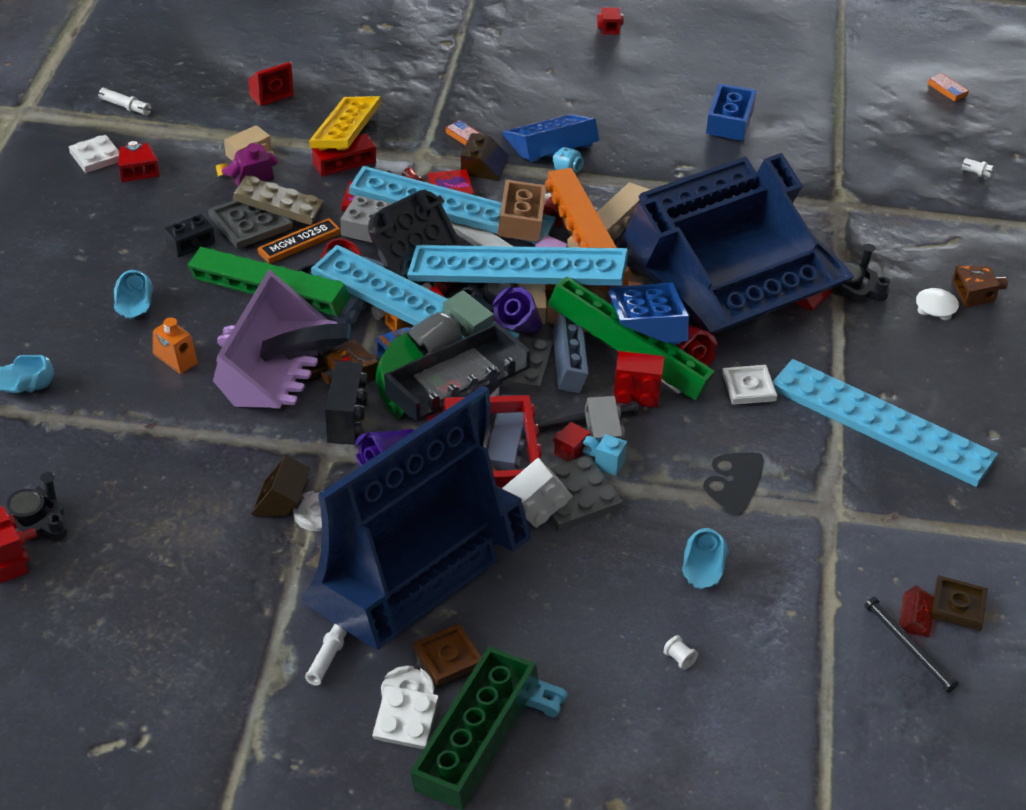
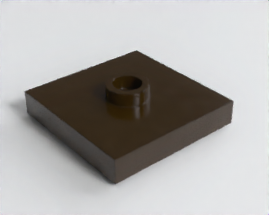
M938 575L930 618L981 631L984 623L988 588Z

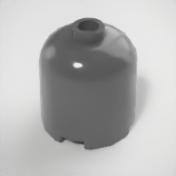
M436 312L405 333H407L423 356H426L461 340L462 333L460 329H462V325L456 317L451 318L443 312Z

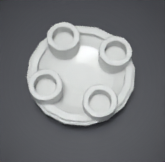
M925 289L919 292L916 297L917 310L922 315L929 314L940 317L942 320H949L952 314L956 313L959 308V302L956 297L943 289Z

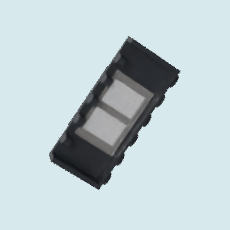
M496 323L384 374L385 394L411 419L413 418L418 422L443 410L445 398L466 397L481 386L490 390L502 384V381L529 369L530 350L501 325Z

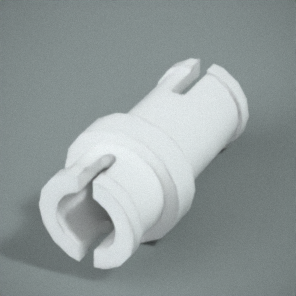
M965 158L963 163L971 166L962 165V170L976 173L979 177L986 176L991 178L993 173L988 172V170L994 171L995 166L988 165L987 162L983 161L981 163Z

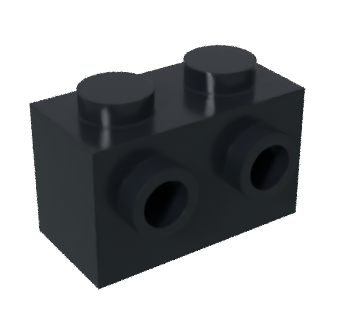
M202 214L164 228L166 245L177 257L215 243L214 227Z

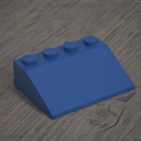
M574 114L502 131L503 136L521 158L529 159L530 162L538 161L541 159V156L545 155L553 157L563 147L576 150V147L588 148L593 146V143L599 142L596 118Z
M673 283L608 287L609 296L621 325L663 342H669L670 344H680L682 341H688L689 316Z

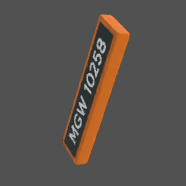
M328 218L258 247V254L267 263L272 264L340 235V228Z

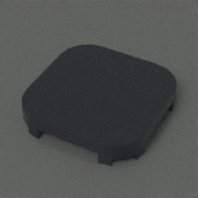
M426 189L419 190L380 209L372 215L368 223V232L386 269L408 279L407 274L416 245L466 246L464 240H459L442 206V203L445 201L440 195L437 196L430 191H426ZM412 281L418 285L426 283L425 281Z

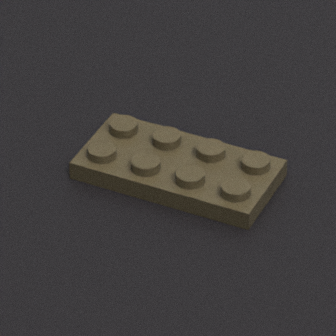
M245 176L233 195L234 201L308 225H312L323 204V200L318 199L316 196L305 195L295 189L280 187L276 183H268L254 176Z

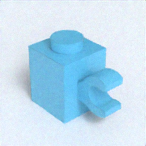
M605 434L599 443L594 437L587 436L583 442L586 446L582 453L595 456V464L600 471L616 476L625 462L627 441Z

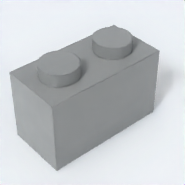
M615 396L587 398L584 411L590 436L594 437L599 443L605 434L624 439V426L620 425L619 422L621 409L620 405H616Z

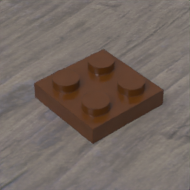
M460 624L413 642L414 652L432 677L436 686L472 672L482 657Z

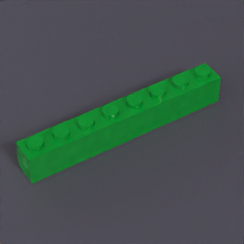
M200 247L188 263V267L195 280L254 295L268 269H270L317 311L338 317L350 299L345 283L310 275L303 271H295L283 266L271 265L267 262L255 261L248 257L243 258L215 249Z
M566 276L556 284L548 306L555 309L556 312L572 320L576 325L581 326L593 336L598 337L618 351L664 356L662 379L695 401L706 390L715 372L713 369L674 344L663 342L621 325L613 305Z

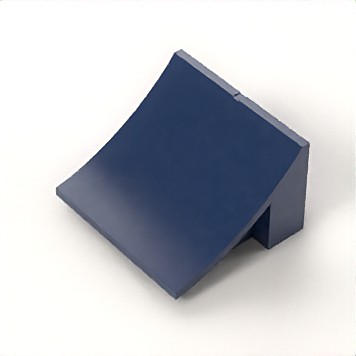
M783 153L765 158L757 172L746 156L640 193L638 198L641 202L638 204L618 247L628 249L626 264L628 267L639 271L657 284L673 283L685 309L703 330L708 331L712 335L850 282L855 277L828 247L812 235L793 205L803 185Z
M481 386L318 494L322 522L320 560L313 581L308 589L300 595L304 605L376 650L381 649L396 638L398 633L497 562L493 542L514 551L531 539L522 499L496 486L486 448L490 427V396L488 388Z

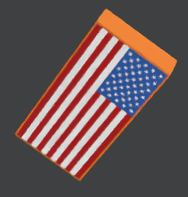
M943 73L929 78L928 85L954 102L968 96V89Z
M461 120L446 127V134L466 145L471 133H480Z

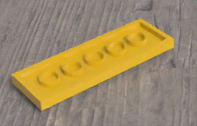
M380 96L344 97L309 140L310 148H317L318 150H326L328 148L345 150L349 148L381 105Z

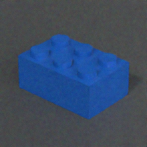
M719 83L708 114L706 134L744 141L754 110L757 90Z

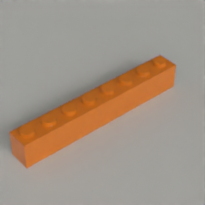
M566 168L548 171V180L545 181L546 191L550 192L553 204L557 205L560 217L564 218L567 230H570L574 243H577L579 248H617L573 169ZM627 265L622 286H627L630 270ZM600 285V286H601V288H602L603 291H608V287L617 286V285Z

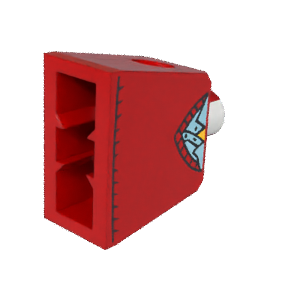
M131 141L127 146L119 148L121 182L160 177L158 161L149 144H138L136 141Z

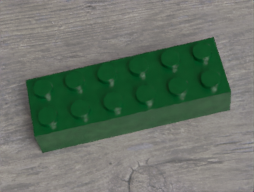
M490 646L487 647L411 769L410 776L414 791L464 810L539 683L535 662Z

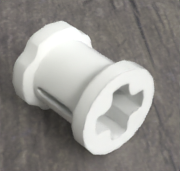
M679 635L671 638L664 646L663 653L673 657L682 670L692 666L698 657V652L687 647Z

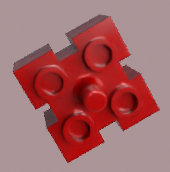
M4 506L0 507V583L28 573L26 563L30 559L25 547L22 548V546L26 545L25 541L37 537L34 528L23 532L16 531L17 524L13 514H7Z

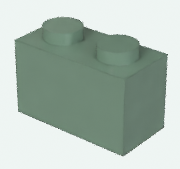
M463 290L443 302V313L451 318L456 317L462 325L460 331L465 337L493 325L494 314Z

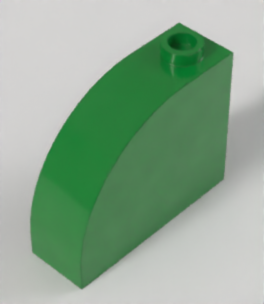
M404 333L390 343L381 357L376 370L378 392L386 404L389 413L394 415L398 421L406 417L407 414L385 394L384 374L423 357V354L407 333ZM438 374L426 379L436 389L445 385Z

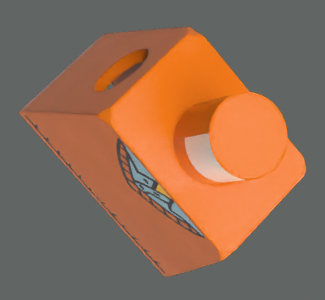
M166 318L162 325L153 330V354L179 374L198 364L192 337L177 324L175 318Z

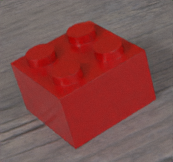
M619 351L614 385L616 403L630 404L631 401L636 400L639 406L658 408L664 356Z

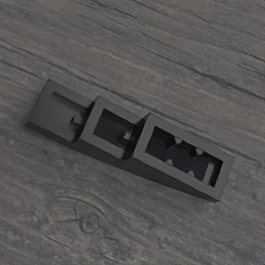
M350 323L323 324L279 334L262 341L260 357L264 362L282 354L288 360L304 352H308L311 357H314L349 341L351 325Z

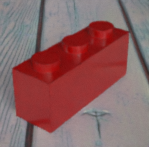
M368 134L357 136L349 148L345 150H337L336 148L318 150L317 148H312L313 165L321 177L376 163V146Z

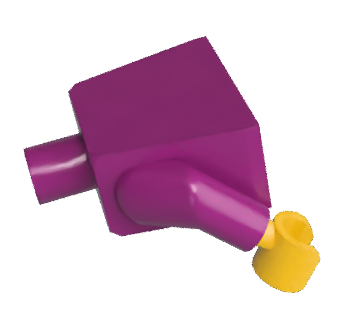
M250 143L247 145V149L239 150L235 153L234 160L229 166L227 163L216 165L217 175L233 177L237 187L245 176H254L262 181L274 178L272 166L278 164V158L272 150L266 151L264 146Z

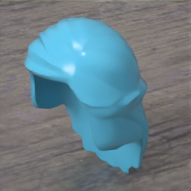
M128 270L116 281L114 287V309L120 316H125V319L132 320L149 310L153 293V285L149 277L138 270Z
M19 355L13 364L0 367V391L7 393L27 391L31 393L46 388L52 382L54 376V369L49 358L43 355Z
M702 528L694 532L687 540L684 551L683 575L689 584H693L694 588L700 590L718 585L724 573L729 551L724 538L713 529Z

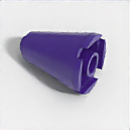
M509 287L497 295L493 302L494 311L492 312L496 323L505 329L527 335H535L541 330L542 320L534 298L529 291L523 287Z
M415 430L368 432L360 435L355 442V447L359 446V453L356 454L359 466H362Z

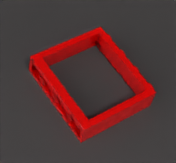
M530 395L490 396V414L523 412L530 464L537 458H541V444H537L536 439L539 435L538 424H534L533 420L536 413L535 405L531 404ZM465 397L445 398L443 411ZM523 470L493 471L496 486L503 488Z

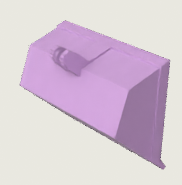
M268 269L236 325L224 327L223 335L217 339L218 345L222 346L217 355V366L213 382L234 407L281 408L282 405H295L298 401L297 397L288 395V393L303 391L304 384L295 382V380L309 379L311 371L302 369V367L316 366L318 363L317 358L309 357V353L304 352L289 360L282 354L264 362L260 357L262 341L300 328L337 322L327 320L311 304Z

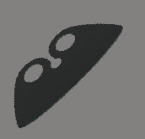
M732 453L714 458L712 461L713 470L724 476L731 475L733 480L728 481L720 476H711L703 484L706 493L728 511L736 515L740 514L748 505L757 486L763 464L761 453ZM721 460H726L732 464V468L728 471H722L717 467V463ZM718 480L723 483L724 488L721 491H714L710 489L709 483Z

